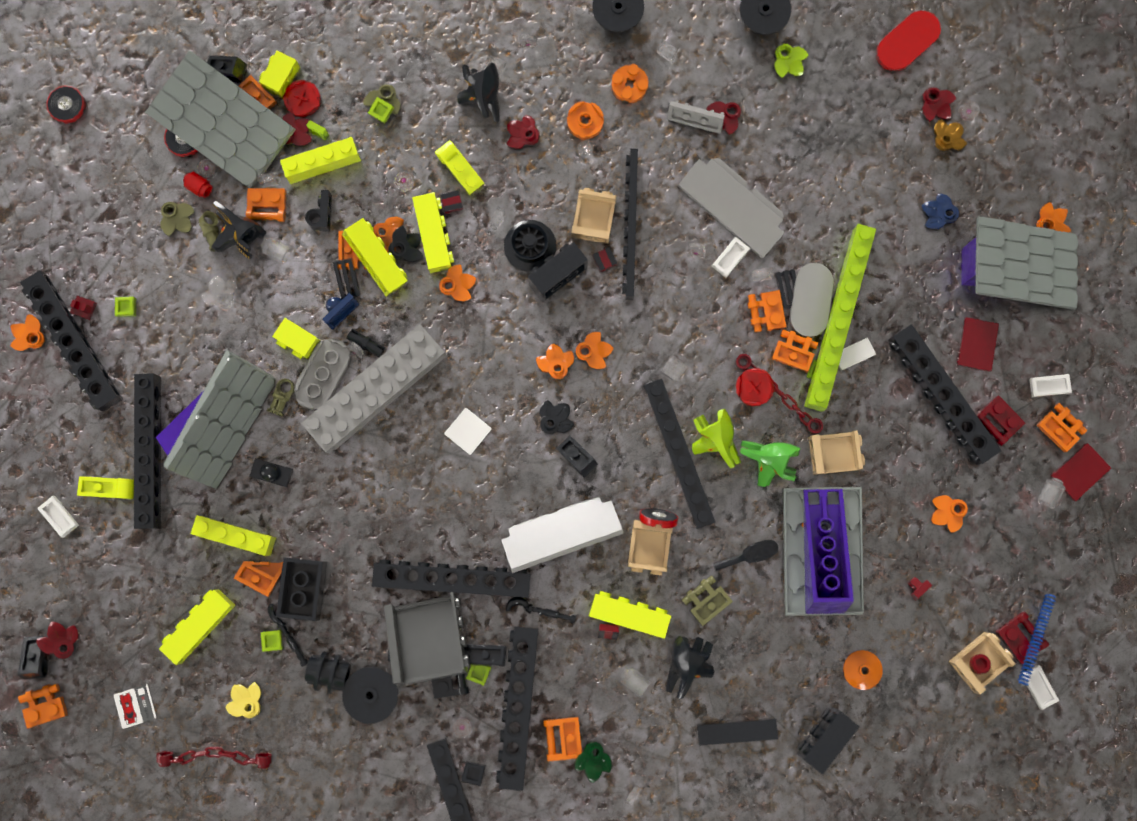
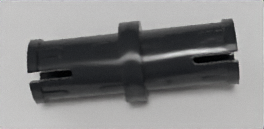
M353 328L347 335L346 339L360 346V349L363 351L367 350L378 358L385 351V347L371 340V337H366Z

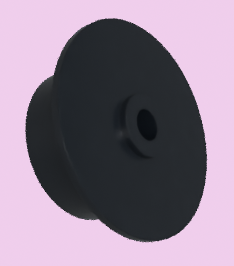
M593 0L592 11L596 21L603 28L613 32H624L632 29L640 22L644 13V1Z
M741 0L740 15L744 24L753 32L764 35L774 34L783 29L788 23L791 16L790 0Z
M536 220L521 221L515 224L506 234L504 240L505 255L513 266L530 272L536 266L540 268L544 265V261L549 256L555 255V236L551 229L542 222Z
M365 667L354 672L345 682L342 692L343 705L347 713L356 721L365 724L378 723L386 719L394 711L398 701V689L393 684V678L389 673L377 667Z

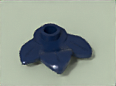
M938 194L936 201H928L922 205L923 211L930 216L925 224V227L930 229H940L946 223L955 222L959 217L958 208L952 205L951 198L945 194ZM952 211L953 215L948 216L946 215V212Z

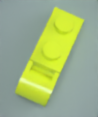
M450 140L435 151L439 160L447 166L469 195L484 184L479 175Z
M79 476L77 496L134 499V479Z

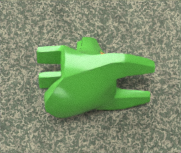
M749 441L741 442V446L746 448L741 447L740 453L758 461L759 474L757 485L762 487L769 486L776 474L783 479L795 481L796 469L788 467L787 464L790 457L799 455L800 447L782 442L767 445Z

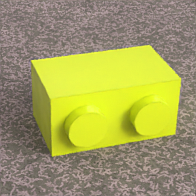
M276 51L270 57L267 69L260 75V85L266 91L283 99L285 89L292 83L300 69L297 60Z
M287 318L283 319L272 336L277 340L275 344L283 349H286V347L292 349L291 354L299 359H302V357L309 359L314 348L320 342L316 336Z

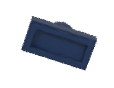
M350 293L343 300L339 297H331L326 302L328 314L322 320L333 330L359 306V303Z

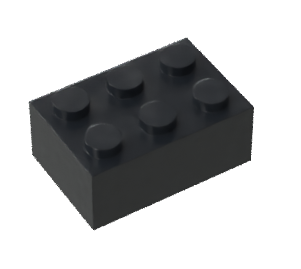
M574 242L570 245L568 243L560 248V252L556 256H549L544 261V265L540 268L536 266L529 272V286L542 302L587 269L588 259Z
M284 557L276 617L309 621L320 620L327 562Z
M834 707L828 708L821 717L823 719L819 725L815 724L809 732L811 734L809 738L803 740L797 747L798 752L796 754L822 775L860 727L843 712Z

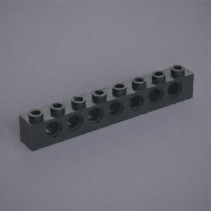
M39 270L21 281L23 294L32 301L31 307L36 314L41 316V324L46 330L50 331L52 342L61 349V357L70 364L69 370L75 378L79 379V387L85 394H88L90 405L94 409L104 412L122 401V396L49 276ZM44 291V296L39 299L40 293ZM54 307L53 312L49 314V309ZM63 322L62 329L58 330L59 324ZM73 338L72 344L68 346V340ZM82 354L81 361L77 362L78 355ZM92 370V375L87 378V372ZM101 385L102 390L97 394L96 388Z
M909 325L889 339L890 348L901 357L902 365L910 370L914 382L920 384L924 396L934 404L936 413L940 416L942 415L946 421V427L951 432H954L958 444L968 452L967 456L970 461L980 465L1000 453L1002 450L913 325ZM906 344L912 346V353L906 350ZM917 360H921L924 363L923 369L917 366ZM929 375L934 377L935 384L929 383ZM940 391L946 394V400L940 398ZM951 407L957 410V416L951 414ZM962 423L968 425V432L962 429ZM974 439H977L979 441V448H976L973 445Z
M154 373L134 374V529L140 530L161 529V445L156 439L161 433V377Z
M379 560V563H374L372 587L529 598L531 574H527L526 569L512 573L507 572V568H496V571H488V567L476 566V570H469L467 565H457V569L449 568V564H438L437 567H430V563L418 562V566H410L409 561H399V564L396 565L391 564V560ZM392 569H396L399 573L398 578L395 580L389 577V572ZM411 570H415L418 573L416 581H411L408 577ZM431 571L436 572L438 575L434 583L428 580V574ZM452 572L457 575V581L454 584H450L447 581L448 574ZM469 574H474L477 578L474 585H469L466 581ZM489 575H493L496 578V584L493 587L486 584V578ZM509 576L516 580L513 588H508L505 585V580Z
M515 626L514 630L510 631L509 642H513V648L508 651V662H511V669L506 672V682H509V690L504 692V702H507V710H503L502 722H505V730H501L500 742H503V750H499L498 754L501 771L497 770L496 783H499V789L523 791L539 628ZM518 643H527L528 651L525 653L520 652L517 649ZM524 662L527 667L526 671L518 672L515 668L516 663ZM522 682L525 687L524 691L516 692L513 687L514 684ZM514 702L521 703L523 706L522 711L514 712L512 704ZM513 722L519 723L521 726L520 731H511L510 724ZM516 743L519 746V750L517 752H510L508 744ZM514 763L517 770L512 773L508 772L506 765Z

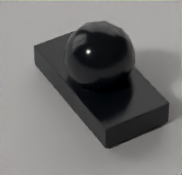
M255 458L249 477L288 488L293 469Z

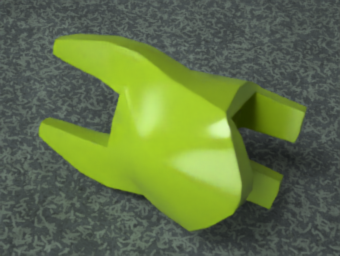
M721 409L717 412L718 421L711 425L708 424L704 415L693 420L702 437L692 444L694 455L706 452H719L730 468L735 467V463L736 465L741 463L733 442V423L726 409Z

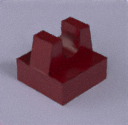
M76 296V299H73L70 307L72 308L70 313L90 320L97 303Z
M916 577L908 583L914 590L910 596L915 601L932 586L928 580L922 583Z

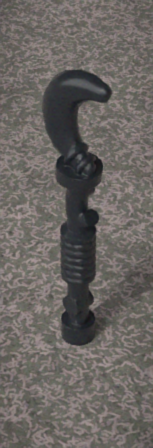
M513 597L506 605L507 612L513 606L521 605L528 614H531V611L538 612L540 616L544 614L546 617L569 620L571 623H575L576 615L569 616L551 609L544 610L532 607L533 604L529 605L528 601L522 597Z
M269 604L267 610L270 618L278 625L276 626L277 629L280 628L287 639L286 642L300 660V665L302 667L308 664V661L304 659L293 636H290V632L284 626L286 622L276 617L274 604Z

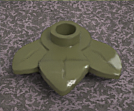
M389 84L382 85L378 90L370 91L363 101L364 105L372 106L378 97L394 107L393 114H398L400 110V101L396 97V90ZM386 92H390L388 97L384 96Z
M164 203L161 208L163 218L160 223L163 232L167 236H171L176 229L184 233L190 232L192 224L189 216L195 212L194 209L187 203ZM170 209H174L172 214L168 213Z

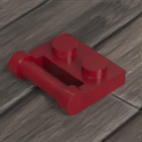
M999 395L977 414L985 428L995 437L999 446L1004 445L1025 424L1019 415ZM988 414L1006 433L1002 435L985 416Z
M1025 611L1018 614L996 631L1019 664L1024 663L1023 660L1027 656L1026 653L1030 643L1017 625L1022 623L1031 636L1034 634V626L1028 619L1029 616ZM1040 638L1043 640L1040 642L1042 645H1037L1040 649L1031 648L1041 651L1049 646V642L1046 639Z

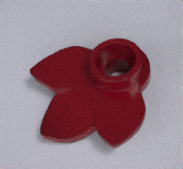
M935 87L926 89L923 93V101L925 103L922 107L925 118L928 121H932L935 116L940 119H950L951 108L949 104L957 99L955 95L949 90L940 91ZM929 95H933L934 100L930 99Z
M717 101L708 105L707 111L714 110L718 114L724 113L725 118L722 130L725 128L729 135L737 130L739 125L738 118L741 115V108L737 103L729 102L725 104ZM733 110L735 114L731 115L728 111Z
M292 112L283 116L282 119L296 129L285 145L293 143L296 146H304L312 141V138L307 134L309 130L306 126L310 119L301 118L295 120Z
M525 115L522 121L513 120L507 124V130L512 135L506 143L507 146L520 149L526 144L534 145L538 142L540 134L535 128L536 122L531 116Z
M51 622L47 630L48 637L39 638L36 642L39 649L45 654H54L59 659H66L74 651L73 644L78 639V630L75 625L65 629L60 623ZM60 646H67V651L61 652L59 650Z

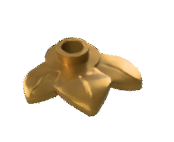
M940 119L935 124L934 132L937 136L935 146L938 150L946 151L951 148L961 150L966 146L967 142L961 138L964 129L960 123L954 122L948 125Z

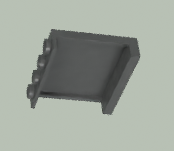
M450 592L451 596L396 607L392 604L384 605L393 684L397 687L468 673L467 667H470L468 655H465L464 647H467L465 635H462L461 629L464 628L463 617L459 615L461 600L454 592Z

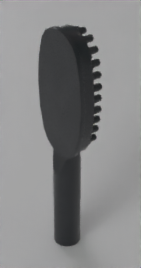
M774 540L756 542L745 548L742 554L714 563V569L717 571L743 561L748 563L764 561L778 552V544Z

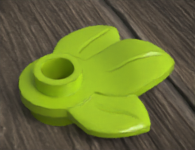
M789 44L778 46L775 52L777 60L774 65L776 73L781 78L787 73L801 76L803 74L802 60L809 56L802 47H791ZM786 52L787 56H783L781 53Z

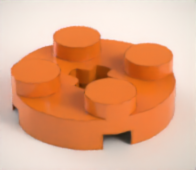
M636 64L622 66L612 76V92L621 101L635 103L645 96L648 89V77ZM628 80L634 82L632 88L625 86Z
M581 101L570 108L567 116V126L575 137H578L580 140L594 138L601 132L604 125V116L598 105L592 102L585 103V101ZM582 117H589V123L582 124Z

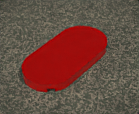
M923 10L910 14L880 41L876 50L878 63L889 71H901L908 67L938 39L941 32L938 18L931 12Z

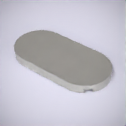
M810 263L803 266L796 274L795 287L793 289L789 321L795 332L805 338H812L821 334L827 327L834 280L830 270L819 263Z
M331 338L321 341L314 348L294 387L296 400L302 407L308 410H317L334 396L351 363L349 348L342 341Z

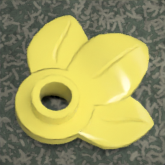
M254 682L248 689L242 685H233L231 689L233 701L226 705L228 713L234 717H256L261 709L259 703L261 689L258 684ZM251 704L252 709L248 711V706Z

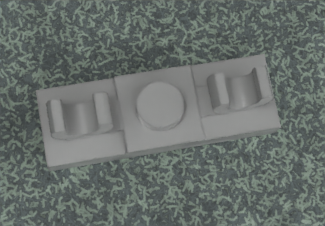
M678 100L670 102L667 120L721 134L725 118L723 112L718 114L714 110L707 111L706 109L691 105L688 106V103L684 105L678 103Z

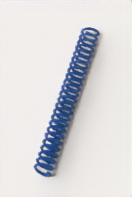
M1051 594L1044 595L1042 609H1040L1039 616L1037 617L1038 620H1036L1037 623L1035 624L1036 627H1034L1033 631L1034 634H1032L1033 638L1029 642L1027 656L1023 660L1020 678L1017 679L1019 683L1028 686V683L1020 680L1030 682V680L1021 676L1031 678V676L1025 675L1022 672L1032 675L1031 672L1024 669L1034 671L1025 665L1035 666L1025 661L1033 664L1036 663L1033 660L1027 659V657L1037 660L1036 657L1029 656L1028 654L1038 656V654L1029 650L1039 653V650L1032 649L1031 647L1040 649L1037 645H1042L1040 642L1043 640L1040 638H1044V636L1040 634H1045L1043 631H1046V629L1043 627H1048L1046 624L1049 622L1046 620H1050L1046 616H1051L1049 613H1052V611L1049 609H1053L1054 603L1052 602H1056L1054 599L1047 598L1046 596L1057 598Z

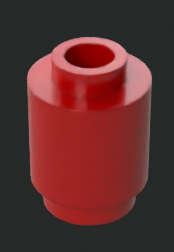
M196 172L187 173L183 178L184 187L198 197H208L213 189L210 181Z

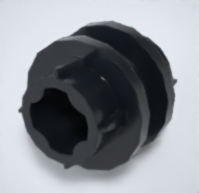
M325 651L322 652L321 656L312 654L306 667L305 681L313 685L314 691H320L322 685L327 686L328 694H333L335 690L343 691L345 682L350 675L351 664L343 661L340 654H337L334 660H329V653Z

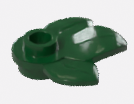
M598 742L588 743L584 752L579 754L575 761V770H585L586 776L591 783L596 782L600 778L602 771L610 773L612 768L609 755L604 753L602 745ZM596 749L597 752H596V754L593 756V750Z

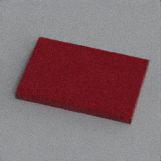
M965 317L957 361L958 366L992 371L999 323Z
M1086 443L1055 471L1051 477L1074 501H1077L1100 478L1109 472L1111 467Z

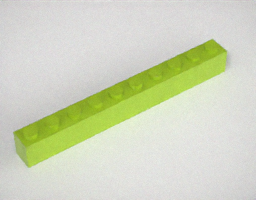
M857 224L852 231L804 407L823 412L828 407L876 228Z

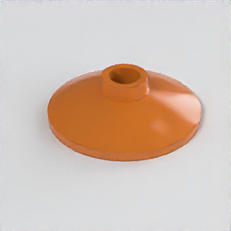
M858 650L846 658L843 665V673L846 681L852 687L868 690L879 683L883 668L875 654L866 650ZM863 667H867L868 672L866 674H862L861 672Z

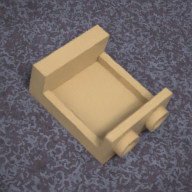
M590 188L580 189L571 238L608 244L616 195L608 191L599 193L594 192Z
M858 431L812 435L808 437L813 475L863 469L865 458L861 454L862 437L858 435Z
M634 520L627 567H632L631 571L643 573V569L651 570L650 574L662 575V572H667L670 538L673 528L664 529L661 528V525L657 524L656 527H651L643 524L641 521Z
M983 632L948 661L976 694L983 693L986 690L984 687L1007 667L1016 665L1012 660L1014 658L1007 649L1001 647L999 644L1001 641L993 633ZM977 654H984L990 659L991 669L982 675L975 674L970 669V659Z

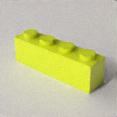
M349 137L282 159L280 162L286 179L290 184L360 162L361 158L353 138Z
M434 192L412 197L430 274L448 270L452 267L451 263L454 262L452 251L448 252L447 245L450 244L448 233L444 234L443 227H446L444 215L440 216L439 209H442L441 200L436 198Z
M362 218L346 228L342 236L387 297L405 285L408 281L406 279L407 275L403 269L398 268L394 256L386 251L382 239L376 237L372 225Z
M196 515L191 531L192 535L264 556H271L276 537Z
M219 589L208 591L203 596L204 601L200 605H195L190 610V616L186 620H181L175 628L177 630L162 640L161 643L163 645L159 650L175 665L182 664L236 606Z
M600 591L599 594L595 593L589 617L665 639L671 615L667 614L668 610L656 607V611L648 609V604L637 602V605L629 603L630 599L619 596L617 600L610 598L611 594Z

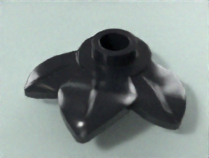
M404 226L397 228L393 232V242L390 243L388 252L395 259L403 258L408 262H414L423 257V254L416 249L420 244L421 234H407ZM399 247L400 253H396L394 248Z
M549 400L542 404L539 414L542 418L540 427L544 433L554 434L557 431L565 433L571 430L574 423L567 419L570 413L569 404L560 403L553 406ZM547 422H552L553 426H548Z

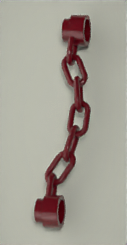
M740 354L736 358L735 364L740 370L746 371L750 366L757 368L751 363L752 360L747 354ZM740 360H745L746 365L742 366ZM774 382V392L782 397L781 400L790 410H795L799 415L800 421L807 426L808 432L811 434L821 432L823 422L818 418H812L806 412H802L797 407V402L789 394H784L779 390L778 384ZM789 398L794 403L792 407L785 400ZM805 415L810 419L808 423L802 419L805 418ZM812 423H815L817 425L816 430H813L811 428Z
M207 747L205 751L199 752L190 750L179 757H173V752L162 751L156 754V762L159 767H168L171 763L185 765L200 756L210 758L229 757L244 766L257 764V767L260 769L269 768L272 763L271 753H258L255 755V758H249V756L240 751H224L221 747ZM209 750H220V751H218V755H215V754H210L211 751H209ZM192 753L191 757L193 758L184 762L185 759L182 757ZM237 754L246 758L244 762L236 759Z

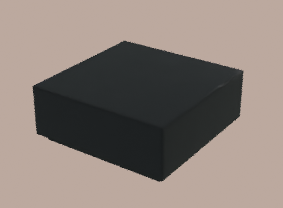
M466 761L461 782L481 786L486 765Z

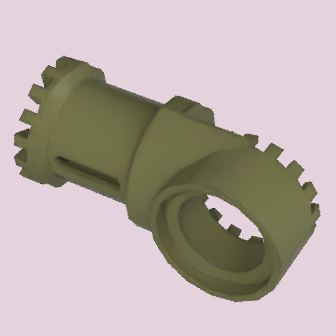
M206 211L199 218L198 223H200L199 225L203 231V237L207 239L210 245L209 250L215 252L211 246L220 232L217 226L219 220L215 213ZM204 218H210L213 224H208Z
M286 378L279 380L272 395L274 398L270 408H267L266 411L283 417L284 414L282 412L285 404L289 402L291 395L294 393L295 384L293 381ZM284 382H289L291 385V389L287 393L281 390V385Z

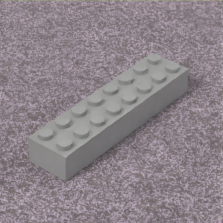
M419 324L301 424L325 453L331 454L447 356L422 325Z

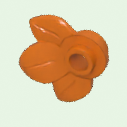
M1051 202L1046 203L1040 210V219L1037 221L1036 227L1044 228L1043 224L1045 223L1048 229L1070 233L1071 229L1064 224L1068 210L1063 208L1054 209Z
M389 217L384 223H378L373 227L374 234L382 239L387 252L390 243L393 242V232L403 225L404 219L400 217ZM383 229L385 235H380L378 230Z
M454 265L448 269L446 277L441 279L439 283L440 291L445 295H451L456 301H468L471 299L468 290L475 284L476 277L462 273L461 265ZM451 283L452 288L446 289V284Z
M28 314L25 324L18 323L10 326L12 334L16 338L10 346L15 350L37 349L44 344L45 337L41 332V323L35 316ZM38 337V340L34 343L33 339Z
M591 332L586 336L584 342L577 345L576 356L580 360L586 361L593 369H604L606 364L603 358L610 355L614 348L610 344L601 341L600 332ZM582 349H588L589 353L584 355L581 351Z
M551 344L546 351V356L537 357L536 362L541 371L549 373L554 379H562L567 375L568 368L573 364L574 355L572 351L563 353L558 345ZM560 367L561 370L555 371V368Z
M947 495L935 497L932 502L937 510L933 513L931 522L935 525H947L951 533L959 530L963 525V517L968 512L967 504L961 499L953 500ZM956 505L960 507L958 513L954 510Z

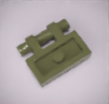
M712 575L706 580L703 579L698 587L693 591L689 590L686 593L687 595L681 599L686 606L690 602L696 605L690 612L702 626L733 602L721 586L713 590L711 585L716 580ZM706 590L709 595L700 601L697 597Z

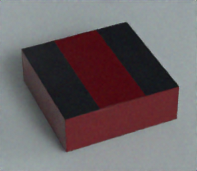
M459 190L440 194L445 214L463 210Z
M610 247L592 254L600 272L617 265Z
M599 625L598 638L618 639V625Z

